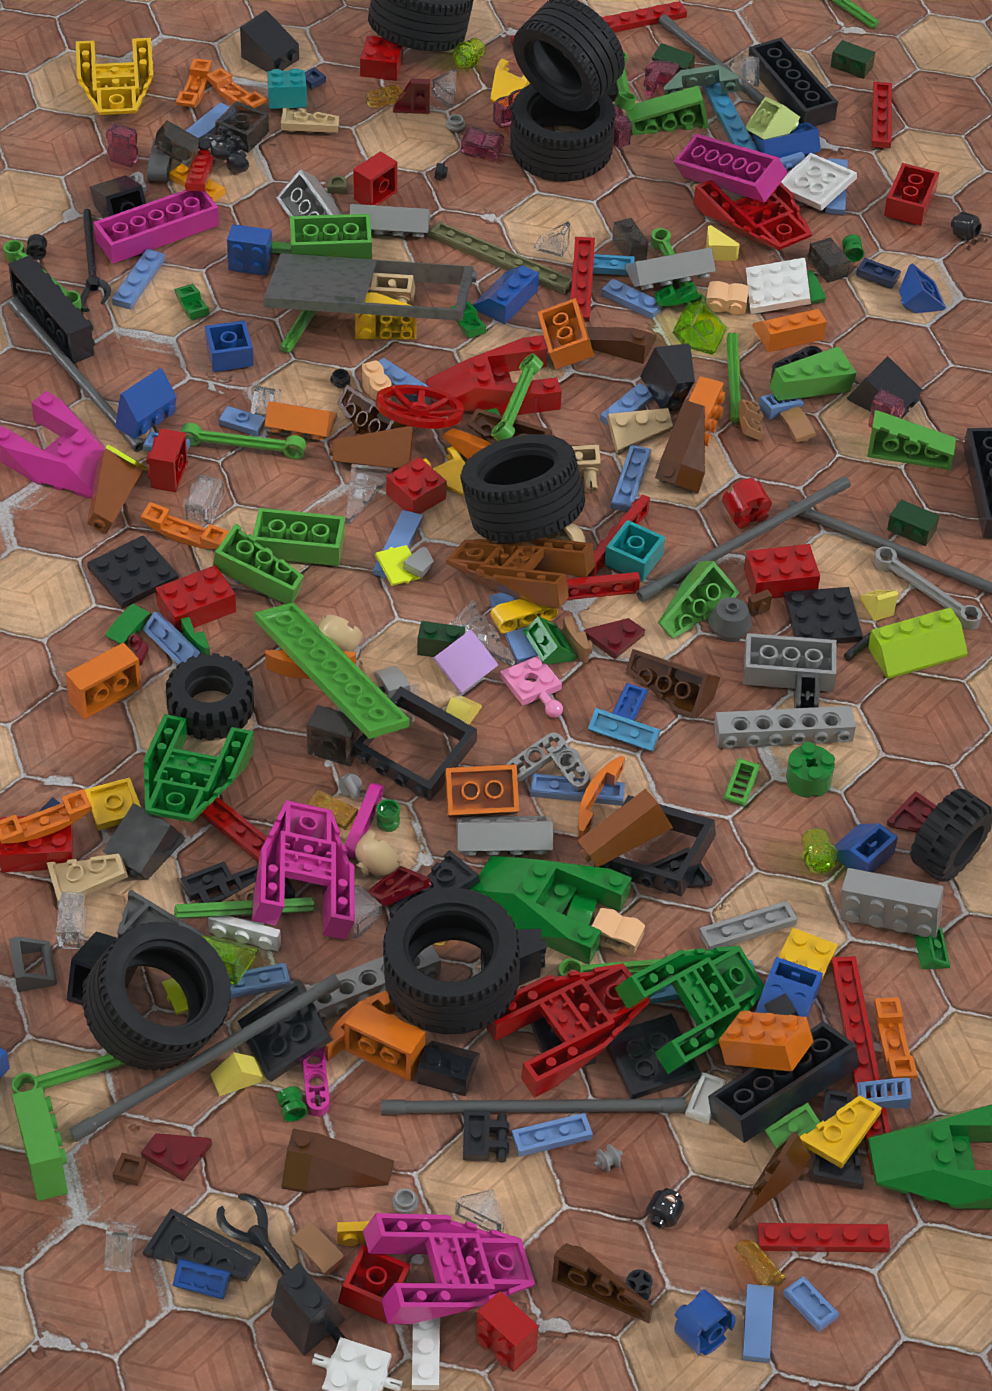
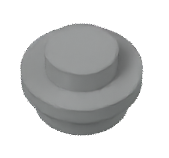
M453 114L449 116L446 126L449 130L458 132L465 128V121L461 115Z
M400 1189L392 1198L393 1208L398 1213L410 1214L418 1206V1197L410 1189Z

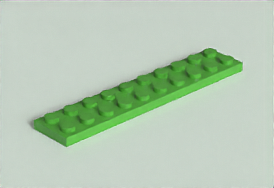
M294 602L254 613V621L369 739L409 727L410 719L328 636L319 630V627Z

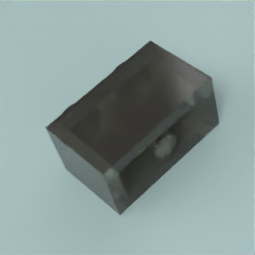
M166 120L156 132L154 147L187 166L197 155L200 139Z
M628 218L614 222L612 241L623 256H634V262L647 260L648 241L634 220Z
M831 237L810 243L807 255L810 264H813L819 275L827 283L848 277L850 260Z

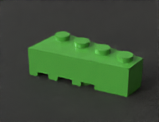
M699 86L636 103L632 110H626L633 135L657 133L658 130L674 132L675 129L685 128L686 130H693L694 127L709 128Z
M838 346L775 368L769 388L778 401L850 392L857 373Z
M875 410L867 457L951 470L956 438Z
M235 523L216 550L213 566L216 565L221 573L284 604L294 602L301 591L304 575L283 559L279 560L273 555V551L267 547L263 548L256 542L255 537L251 534H245L241 531L242 527Z
M43 1087L12 1094L37 1201L68 1194L63 1165L67 1164L65 1149H59L60 1146H63L60 1131L54 1132L58 1125L55 1113H49L53 1111L50 1096L45 1097Z

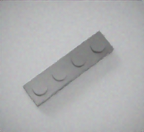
M788 901L701 927L699 935L707 950L715 947L730 946L797 924V917Z

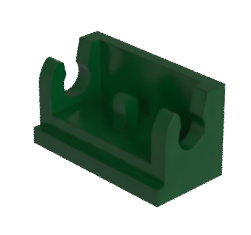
M663 43L660 44L652 56V61H655L653 65L656 67L662 62L682 70L695 68L694 54Z

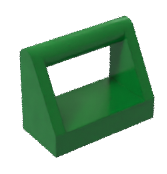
M538 616L523 631L543 663L555 664L576 660V653L557 624Z

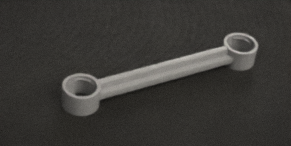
M880 547L876 550L874 566L878 570L893 571L943 607H951L956 616L959 617L962 628L975 630L980 626L982 611L977 606H964L898 561L897 553L894 549ZM882 557H887V558H889V559H891V560H890V561H884V560H881V559H882ZM966 615L973 616V617H975L976 619H975V620L967 619V616H966Z

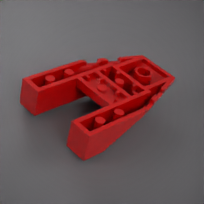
M712 180L695 186L694 205L705 216L755 243L781 250L812 236L805 218H802L799 205H796L793 193L782 182L765 202L749 197H744L734 202Z
M544 336L524 337L469 358L426 379L427 386L457 398L462 403L464 411H470L474 414L476 409L489 410L497 408L499 414L503 416L517 382L512 383L509 372L521 370L519 368L520 364L532 353L543 362L541 368L547 367L548 348ZM557 377L532 380L517 415L561 410L562 391ZM431 398L432 404L439 401L437 399ZM445 405L436 411L453 409L449 405Z
M624 963L593 968V971L582 973L572 971L568 972V975L558 977L547 975L518 989L513 1002L510 1003V1007L506 1009V1012L485 1027L494 1041L544 1017L559 1037L562 1044L523 1063L521 1079L534 1098L557 1087L597 1056L650 1003V998L630 1009H627L615 987L632 976Z

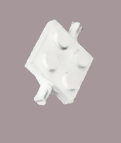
M340 1337L336 1351L331 1358L315 1353L312 1360V1365L327 1369V1375L322 1386L323 1391H382L384 1387L400 1391L403 1381L388 1377V1367L392 1358L391 1353Z

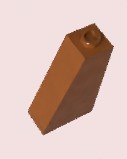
M406 426L334 439V443L330 444L329 455L333 456L332 461L401 468L411 462L414 427Z
M106 448L97 462L87 524L104 534H107L143 471Z
M644 789L577 840L582 847L579 852L587 863L592 861L596 867H599L669 831L673 827L659 803Z

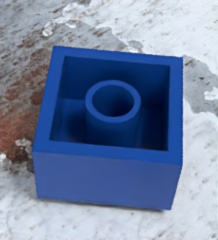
M232 224L227 238L228 270L268 276L273 261L272 230Z
M245 320L205 326L206 347L213 372L254 366L253 347Z

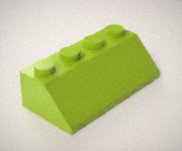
M951 607L871 630L868 649L887 679L968 655L961 622Z

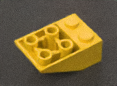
M368 292L365 300L366 303L409 305L376 292ZM355 314V339H416L417 318Z

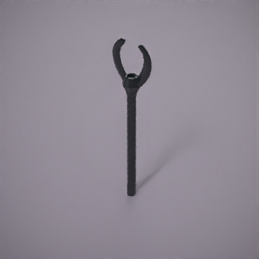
M84 209L83 216L89 276L85 283L86 287L80 296L82 304L80 310L82 312H89L90 309L85 306V298L89 290L93 292L97 291L99 287L103 289L104 298L100 302L103 305L110 296L111 287L108 282L98 278L96 275L91 210Z
M249 1194L238 1195V1199L247 1201L253 1206L257 1215L258 1225L252 1226L247 1233L230 1225L224 1216V1207H219L216 1213V1220L224 1233L234 1239L248 1242L262 1249L282 1275H285L290 1270V1267L269 1242L267 1232L268 1215L263 1203L258 1198ZM338 1327L330 1333V1336H332L337 1344L340 1337L347 1339Z

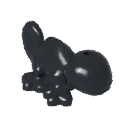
M219 126V135L205 134L197 140L196 146L198 149L207 150L210 148L211 154L215 158L227 160L226 165L231 172L242 173L250 167L249 161L246 159L247 155L241 150L246 145L240 137L233 135L227 126Z

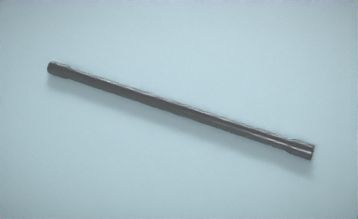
M666 14L659 18L658 22L669 32H672L709 64L720 65L735 73L681 29ZM738 75L740 89L760 105L765 96Z
M17 297L11 298L8 302L11 310L21 318L115 427L117 413L31 316ZM117 429L135 452L143 449L144 442L139 437L134 439Z
M843 476L835 480L827 487L661 579L636 591L638 599L641 602L648 600L663 589L687 577L700 561H716L825 499L846 490L851 486L849 479Z
M791 500V502H790L788 508L791 507V506H793L794 504H796V503H798V502H797V501H794V500ZM811 508L797 515L875 547H890L896 551L897 556L992 594V582L831 516Z
M332 974L315 984L313 988L96 1115L88 1117L69 1128L72 1136L78 1142L107 1122L315 1000L323 998L342 987L340 981L335 974Z
M663 1097L661 1099L427 1101L389 1099L381 1100V1115L464 1113V1111H490V1113H685L686 1099L685 1097Z

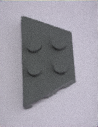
M133 890L128 892V901L126 907H124L123 919L117 932L118 937L126 930L132 929L141 923L148 924L152 921H161L184 926L204 938L202 932L177 919L174 915Z

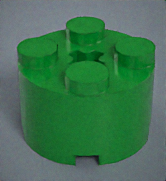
M805 742L802 746L794 749L789 756L786 771L789 789L796 795L804 798H809L810 795H817L819 797L827 793L831 787L834 773V755L826 749L814 745L812 742Z

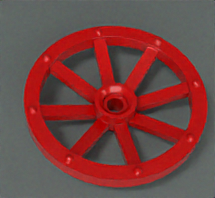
M393 385L380 390L376 396L375 405L382 415L407 426L440 429L454 426L463 418L464 407L457 398L441 390L423 385ZM403 394L418 395V401L410 402ZM395 396L403 405L387 398ZM424 397H431L439 401L429 406L424 403ZM445 405H449L453 409L436 411Z

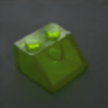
M701 299L684 308L672 333L681 344L689 343L691 349L712 355L716 352L727 327L708 304Z
M201 935L214 947L223 960L230 983L237 985L259 952V949L217 936Z

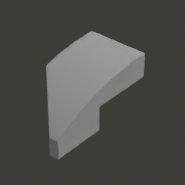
M422 547L404 562L403 569L422 578L429 569H432L434 561L428 549Z

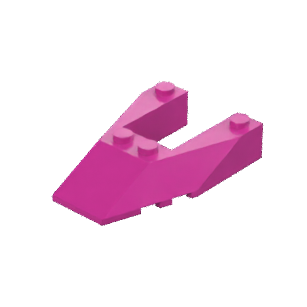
M45 391L31 402L33 418L35 422L60 437L42 450L4 426H1L0 462L38 485L43 483L53 485L54 489L61 491L68 489L74 491L75 495L91 499L97 462L106 447L62 400Z
M285 801L260 851L253 897L252 921L276 926L284 909L286 877L323 885V935L346 940L355 922L354 865L349 862L347 857L348 850L346 845L341 842L339 837L340 830L332 810Z
M375 1213L363 1230L369 1254H428L436 1283H394L381 1300L387 1324H415L472 1310L486 1304L499 1291L506 1296H510L532 1288L535 1285L522 1239L493 1229L488 1232L478 1229L474 1223L466 1221L465 1224L453 1221L449 1215Z

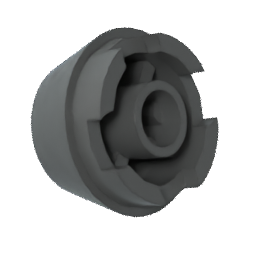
M733 597L720 600L708 618L711 632H715L721 636L722 641L726 642L739 641L740 637L749 633L753 624L745 602Z

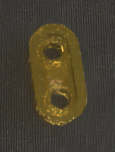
M397 85L372 89L366 94V103L370 107L375 108L396 103L402 93V89Z

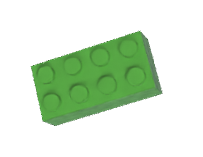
M370 214L290 216L292 254L372 259Z
M259 508L253 537L256 538V542L263 548L267 547L273 551V555L279 560L339 566L346 535L345 516Z

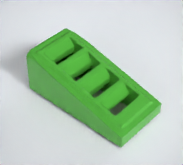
M738 758L723 800L746 807L757 779L760 765ZM739 772L750 774L751 777L739 774ZM739 778V779L748 781L749 783L746 784V783L737 781L736 779ZM734 785L745 788L746 791L734 788ZM731 792H734L743 795L744 797L743 799H741L730 794Z

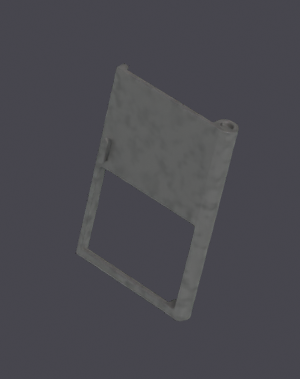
M281 253L264 296V307L462 321L470 286H472L473 282L476 283L477 270H473V266ZM374 273L413 275L414 282L460 285L455 308L366 303L365 300Z

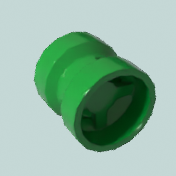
M851 234L842 240L844 256L847 261L857 262L864 257L862 241L858 235Z
M385 799L378 803L377 826L380 830L392 832L399 827L400 806L396 801Z
M287 1087L278 1092L276 1098L279 1106L282 1107L281 1113L286 1122L299 1121L307 1115V1107L301 1101L303 1096L299 1087Z

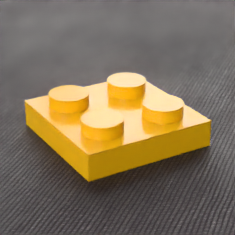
M130 777L84 789L91 803V813L98 830L120 825L133 803L141 807Z
M792 928L779 958L822 972V983L831 964V959L837 951L838 944Z

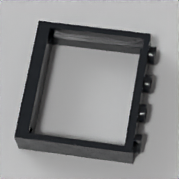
M400 686L390 700L398 708H403L459 740L458 744L429 781L368 747L374 738L369 739L364 733L353 745L354 757L360 760L361 764H367L374 768L378 774L390 777L397 785L405 786L418 797L421 795L431 801L445 783V769L458 767L477 742V729Z
M628 795L623 805L634 798V796ZM659 804L673 827L670 830L697 838L678 873H671L621 857H617L599 867L612 869L632 878L631 882L682 897L716 836L715 820Z

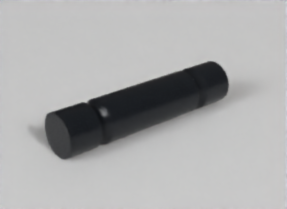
M871 632L844 653L843 656L847 661H850L868 646Z

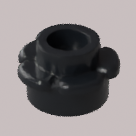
M445 162L443 164L437 163L434 178L440 179V181H442V178L447 177L448 167L445 166Z
M337 369L332 373L330 381L334 386L343 388L350 384L351 377L345 369Z

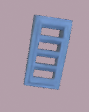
M774 394L760 397L758 405L765 416L771 420L780 416V412L797 406H804V402L800 398L792 399L793 401L789 399L786 400L787 402L784 400L778 401Z
M894 1078L857 1083V1097L860 1095L866 1098V1091H870L871 1098L867 1099L882 1108L909 1109L911 1102L910 1078ZM877 1091H881V1097H877ZM887 1091H891L892 1096H887Z

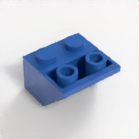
M880 823L858 824L828 850V854L847 868L873 873L894 855L898 836Z

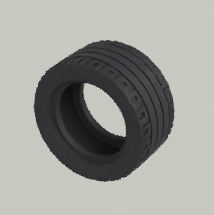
M371 0L368 22L372 30L379 36L397 45L421 51H449L459 47L465 40L473 0Z
M548 0L523 24L514 36V55L523 75L543 97L560 108L578 112L589 109L623 74L625 58L616 34L598 13L578 0Z
M529 84L517 94L512 104L510 149L514 159L532 175L547 180L574 181L594 175L605 167L612 155L615 128L614 104L605 93L589 109L579 112L569 111L551 103ZM565 125L581 130L564 133L551 131L544 127Z
M530 434L498 441L476 452L468 459L461 471L460 479L472 526L479 535L491 541L519 543L544 538L569 526L579 517L585 506V495L574 449L565 440L556 436Z
M440 888L424 892L410 899L394 913L384 934L383 962L385 985L392 1005L410 1023L424 1030L440 1034L469 1033L493 1023L510 1007V1003L513 1002L519 986V936L512 917L495 900L468 889ZM449 940L473 944L480 948L490 959L488 965L477 975L455 982L430 978L419 971L413 964L415 958L425 948L435 943Z
M152 921L148 924L141 923L132 929L126 930L107 948L87 976L82 1001L84 1002L83 1010L87 1025L96 1041L108 1054L128 1066L157 1071L159 1069H170L174 1066H179L182 1062L188 1061L212 1038L228 1015L227 1012L231 1003L230 996L232 994L226 966L212 945L189 928L170 922ZM138 966H147L159 969L170 975L180 985L187 999L188 1019L186 1024L163 1026L143 1017L128 998L125 989L126 970Z

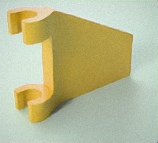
M501 59L495 69L490 102L507 108L517 94L530 83L524 75L520 78L509 73V68L506 67L509 61Z
M451 446L447 448L449 452L446 455L448 462L433 469L447 481L448 489L465 497L460 479L465 462L459 451ZM426 458L423 459L431 467L429 461Z

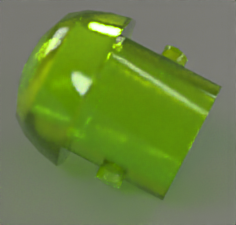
M470 38L468 41L460 42L454 48V62L462 69L476 67L479 59L485 55V44L478 38Z
M816 828L805 832L801 839L804 850L802 855L803 863L810 871L818 874L832 870L837 863L838 850L831 844L827 831Z

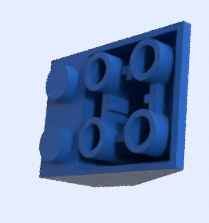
M776 957L756 1012L768 1013L764 1005L786 993L798 1015L808 1019L820 990L823 973Z

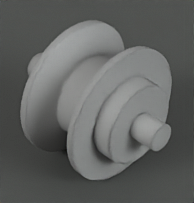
M610 1144L606 1146L607 1151L605 1152L597 1149L596 1162H594L595 1167L599 1166L606 1173L610 1172V1166L612 1165L620 1168L621 1155H623L621 1150L618 1151Z

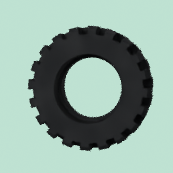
M204 653L196 658L194 656L189 657L187 662L184 663L182 661L176 666V669L171 671L169 679L166 681L168 715L186 718L187 735H194L195 739L207 738V740H214L217 737H220V739L227 738L231 727L243 728L253 714V681L249 671L243 667V664L237 660L232 661V658L226 655L222 657L217 653H212V655ZM205 691H219L228 695L222 700L210 703L193 699L195 695Z
M957 789L952 791L950 795L943 798L941 803L937 804L933 812L927 817L925 823L920 827V831L917 833L915 841L911 846L910 856L912 862L938 881L946 882L955 878L971 862L991 831L992 807L968 790Z

